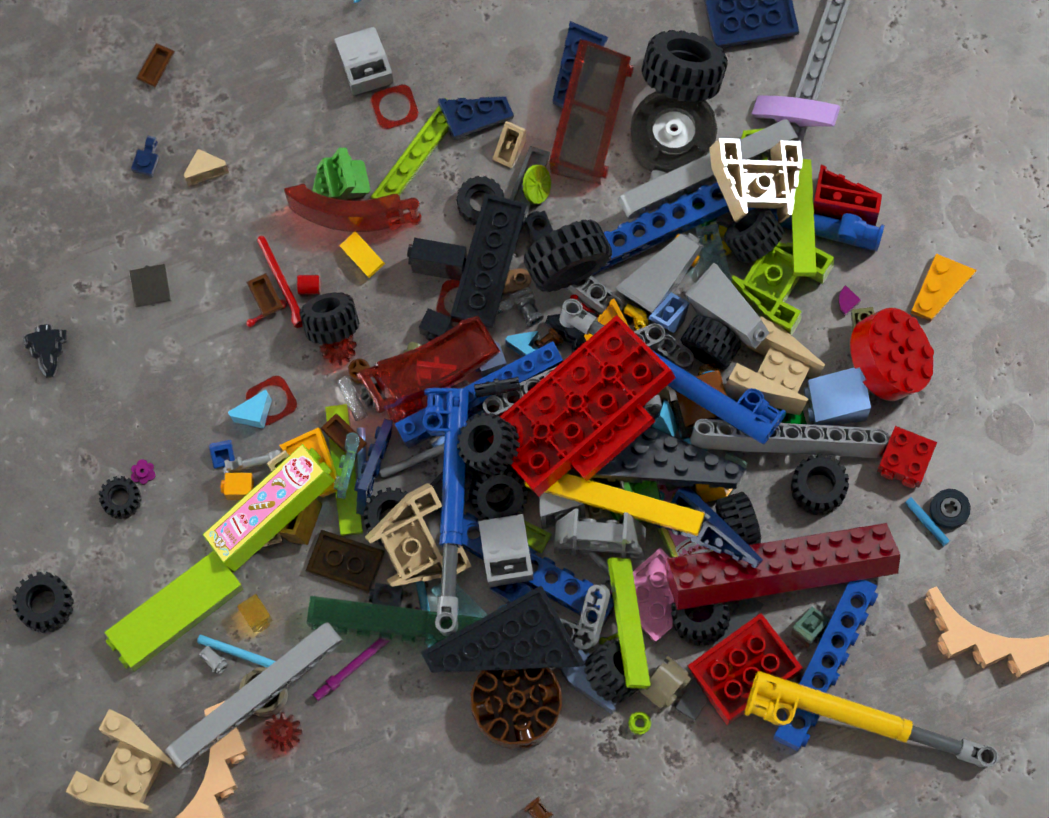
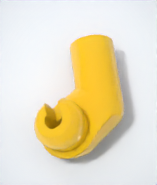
M629 303L626 305L623 313L634 319L636 330L649 325L645 311Z

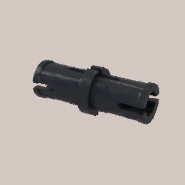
M518 376L503 380L496 378L492 382L474 384L476 399L495 394L496 396H501V393L521 390Z

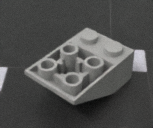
M375 26L334 39L353 96L394 83L392 71Z
M523 514L478 521L489 588L534 580Z

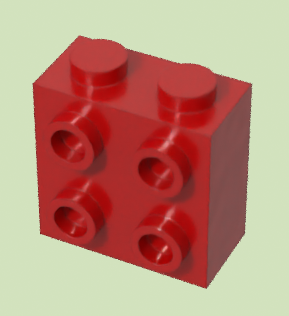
M895 426L877 472L881 473V476L886 479L893 480L895 478L900 480L903 485L909 488H919L937 442Z

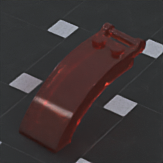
M305 184L284 188L288 206L294 213L317 225L346 232H372L388 228L394 230L400 228L403 224L411 223L412 225H418L422 221L421 214L418 212L420 204L416 198L400 200L398 194H391L370 200L346 201L317 194L309 190ZM404 210L410 211L408 213H403Z
M479 316L460 321L455 327L424 345L400 355L378 361L373 367L358 372L356 376L359 382H363L375 402L377 412L382 413L389 408L427 396L424 394L425 389L444 388L490 361L499 354L500 350ZM371 377L375 378L387 399L383 400Z

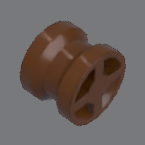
M361 358L355 359L349 364V376L355 384H365V378H371L370 366L366 360Z

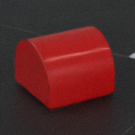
M298 275V294H321L320 277L318 275Z

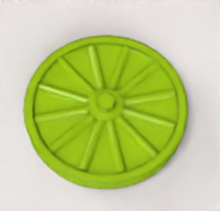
M532 165L524 175L523 192L530 203H543L551 190V176L545 166Z

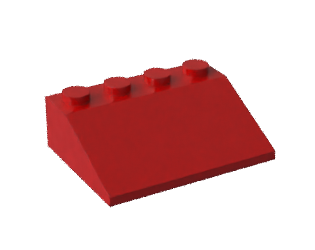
M762 613L687 665L712 706L727 726L745 713L751 688L758 671L790 681L799 675L803 668Z

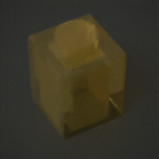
M257 594L237 606L254 633L256 631H264L270 626V622L273 621Z

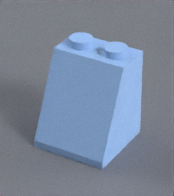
M860 367L808 380L807 386L803 390L804 396L809 398L810 408L807 409L809 422L813 421V425L834 426L867 421L871 405L868 389L863 383L866 378Z

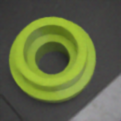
M640 711L633 713L628 720L629 729L637 735L647 733L651 727L650 717ZM637 720H642L644 722V725L642 727H637L635 722Z

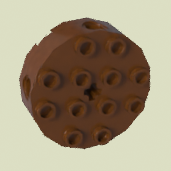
M550 668L482 671L477 676L471 690L472 715L480 732L494 744L509 749L529 748L544 741L556 728L562 712L561 687ZM518 697L520 701L518 706H515L513 703V698Z

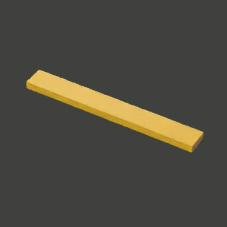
M570 474L562 476L545 491V493L624 515V512H628L636 519L698 536L705 516L704 512L595 481H586L584 478Z

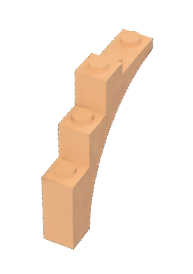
M937 586L929 589L926 593V604L930 610H934L937 616L935 621L940 631L944 630L945 632L938 638L939 642H937V645L942 655L946 654L948 659L973 648L972 655L977 664H981L983 669L1008 658V667L1013 674L1016 673L1018 678L1049 664V635L1022 639L1007 638L989 633L974 626L960 616L947 603Z
M225 701L205 709V716L210 714ZM237 727L210 748L209 764L204 780L195 797L176 818H225L217 798L225 799L234 794V790L238 789L228 763L237 764L245 759L244 756L248 755Z

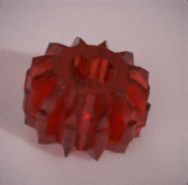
M353 334L342 341L321 345L319 349L320 352H323V359H329L330 364H334L337 360L340 366L343 363V359L350 362L349 355L355 356L356 351L354 348L357 347L356 341H353Z
M410 389L404 392L400 391L399 394L394 395L385 406L389 418L394 423L425 408L419 393Z
M281 712L280 719L275 714L272 715L274 722H265L266 726L270 728L263 730V734L268 736L265 742L267 744L272 743L271 748L273 750H276L280 745L281 752H285V745H288L291 750L294 749L291 742L300 743V739L295 735L303 734L302 729H296L301 723L299 720L293 722L294 716L292 714L287 719L284 712ZM280 728L286 730V736L282 737L279 731Z

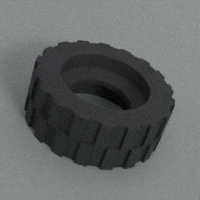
M487 176L469 178L458 189L457 207L459 214L463 217V220L468 221L471 225L477 224L480 213L470 204V198L474 193L483 191L487 194L504 198V192L499 183H496L492 178H487Z

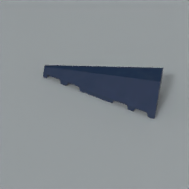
M689 486L678 489L671 503L704 512L705 516L698 536L655 524L658 528H666L672 531V534L690 538L692 542L708 549L731 555L737 561L743 560L748 562L754 568L758 567L763 561Z

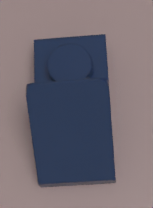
M523 582L490 588L506 604L532 591Z

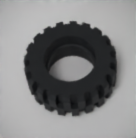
M669 30L668 32L662 31L656 34L648 42L641 72L645 82L651 88H655L656 92L663 93L668 98H676L678 101L703 102L719 93L728 60L723 49L718 47L714 41H709L707 37L698 36L697 33L693 32L687 33L683 30Z
M585 219L580 222L576 221L569 225H564L560 229L554 230L540 238L538 242L531 245V248L527 249L524 254V264L537 289L542 292L558 291L577 284L581 280L590 277L593 273L598 272L601 267H604L610 261L612 248L599 223L591 219L588 221Z

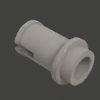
M209 646L205 647L199 654V658L212 668L213 673L221 674L228 667L226 659L217 655Z

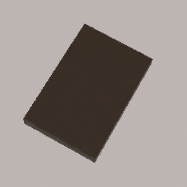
M321 529L307 565L306 573L369 594L385 551Z

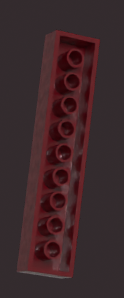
M887 523L749 545L763 559L756 568L752 567V564L743 560L737 561L731 555L716 551L667 558L666 578L677 610L898 574L901 554Z

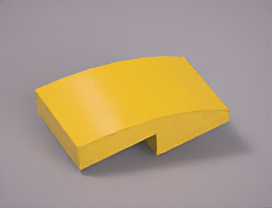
M356 231L339 245L368 278L385 265Z

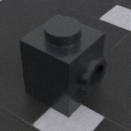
M429 308L419 325L420 334L426 336L425 338L432 343L440 342L444 344L446 338H451L455 329L451 317Z

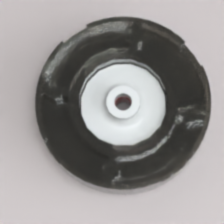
M656 91L651 93L639 103L632 116L630 141L634 155L647 170L651 172L659 170L669 173L710 154V147L717 139L718 128L715 113L707 101H678L676 98L666 97L663 93L660 94Z

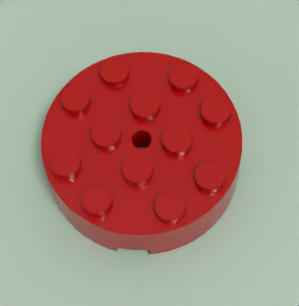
M885 308L867 316L855 325L850 341L853 365L855 369L860 367L867 379L863 383L873 394L884 400L897 401L923 390L928 385L933 375L934 350L915 317L897 308Z

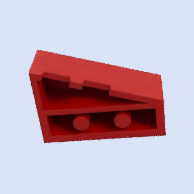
M821 164L813 202L814 213L842 220L843 214H853L861 217L867 224L876 226L882 194L860 183L855 184L845 179L844 175L840 173L837 175L827 170V167Z

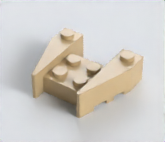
M719 138L710 147L711 167L735 222L741 220L748 213L747 208L777 209L779 223H782L792 214L795 201L794 194L799 182L798 175L803 163L800 141H779L770 149L771 161L742 160L740 139Z
M760 317L769 334L756 349L748 345L746 347L766 357L757 373L737 363L726 383V394L728 397L738 401L746 390L751 388L758 389L772 407L784 409L786 413L800 415L809 398L798 394V391L805 377L810 379L819 377L825 364L780 325Z
M428 483L408 493L365 536L366 540L370 543L381 539L398 573L386 579L387 583L392 587L442 578L443 550L439 552L423 519V516L442 507V504L433 486ZM458 547L457 574L472 567L463 547Z
M109 709L99 730L104 735L119 742L99 782L76 771L66 792L90 806L152 813L153 810L143 804L163 763L174 769L176 765L129 718Z

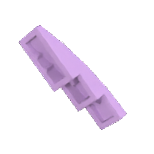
M758 95L752 115L755 118H773L776 122L787 119L789 122H795L799 127L835 126L841 107L809 99Z

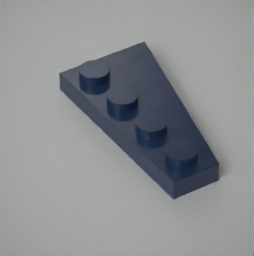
M570 21L552 100L554 105L571 112L573 111L608 43L607 36Z
M384 419L382 426L377 427L374 437L376 442L375 444L371 443L368 451L369 460L364 461L362 465V478L357 479L354 491L357 492L356 514L363 515L366 510L367 498L372 496L375 478H378L381 459L385 457L392 436V420Z

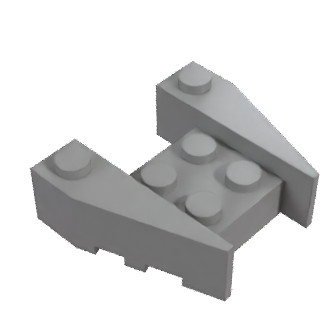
M574 509L556 521L554 553L577 555V550L622 553L621 558L644 560L646 528L628 512H624V524H619L615 520L598 523L595 519L578 521V509Z

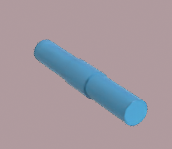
M910 497L905 504L942 546H946L950 540L915 500Z

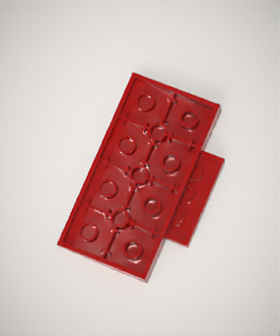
M616 315L500 416V418L514 426L515 432L519 435L517 441L520 443V448L516 449L518 455L513 457L512 460L514 462L510 466L538 497L573 467L588 481L655 422L643 406L676 378L675 375L626 323ZM494 435L487 439L491 444L493 443Z

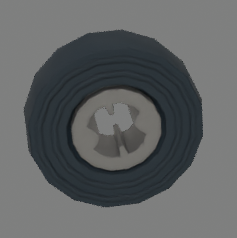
M948 488L941 490L933 497L930 503L932 519L937 525L945 529H955L962 526L970 515L971 506L969 500L964 493L957 489ZM949 504L954 505L953 509L956 508V511H952L951 514L947 513V509H944Z

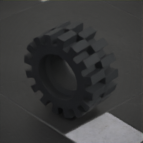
M115 476L112 481L108 479L106 481L107 484L101 486L102 491H99V502L102 508L115 519L116 517H119V519H124V516L127 518L131 517L130 514L137 512L136 508H140V501H142L137 485L130 478L126 479L125 476H121V478ZM118 490H125L129 495L128 501L123 505H115L112 502V496Z

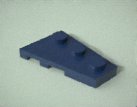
M506 96L480 97L479 99L458 98L456 100L438 98L439 106L453 139L505 122L514 117Z

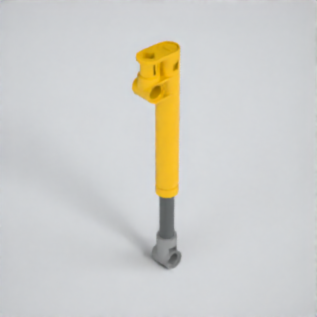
M760 671L755 676L745 709L746 716L754 714L764 717L765 721L782 726L789 724L794 718L796 708H800L892 739L896 738L904 743L911 740L954 754L957 759L973 763L978 767H990L998 761V752L992 746H984L966 739L956 740L913 726V721L901 719L899 716ZM779 708L785 710L787 714L784 721H780L777 718L776 713ZM984 750L987 751L990 756V759L987 763L983 762L981 759V753Z

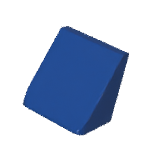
M232 440L220 441L209 445L214 469L225 467V460H235Z

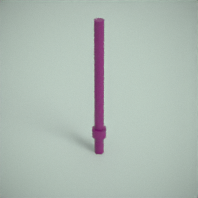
M415 607L335 676L331 675L325 680L326 683L312 694L315 699L319 701L331 690L335 691L341 686L340 683L418 618L422 614L421 610Z

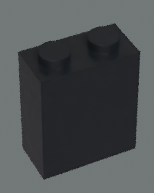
M414 237L413 245L409 244L408 264L412 267V273L460 281L467 259L466 246Z

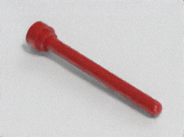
M259 236L257 238L258 244L292 311L291 321L295 328L303 327L300 317L301 309L266 238Z

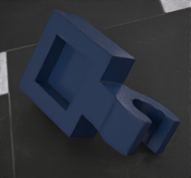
M147 136L144 151L137 150L131 167L133 172L153 177L160 158L158 154H154L158 145L156 137Z

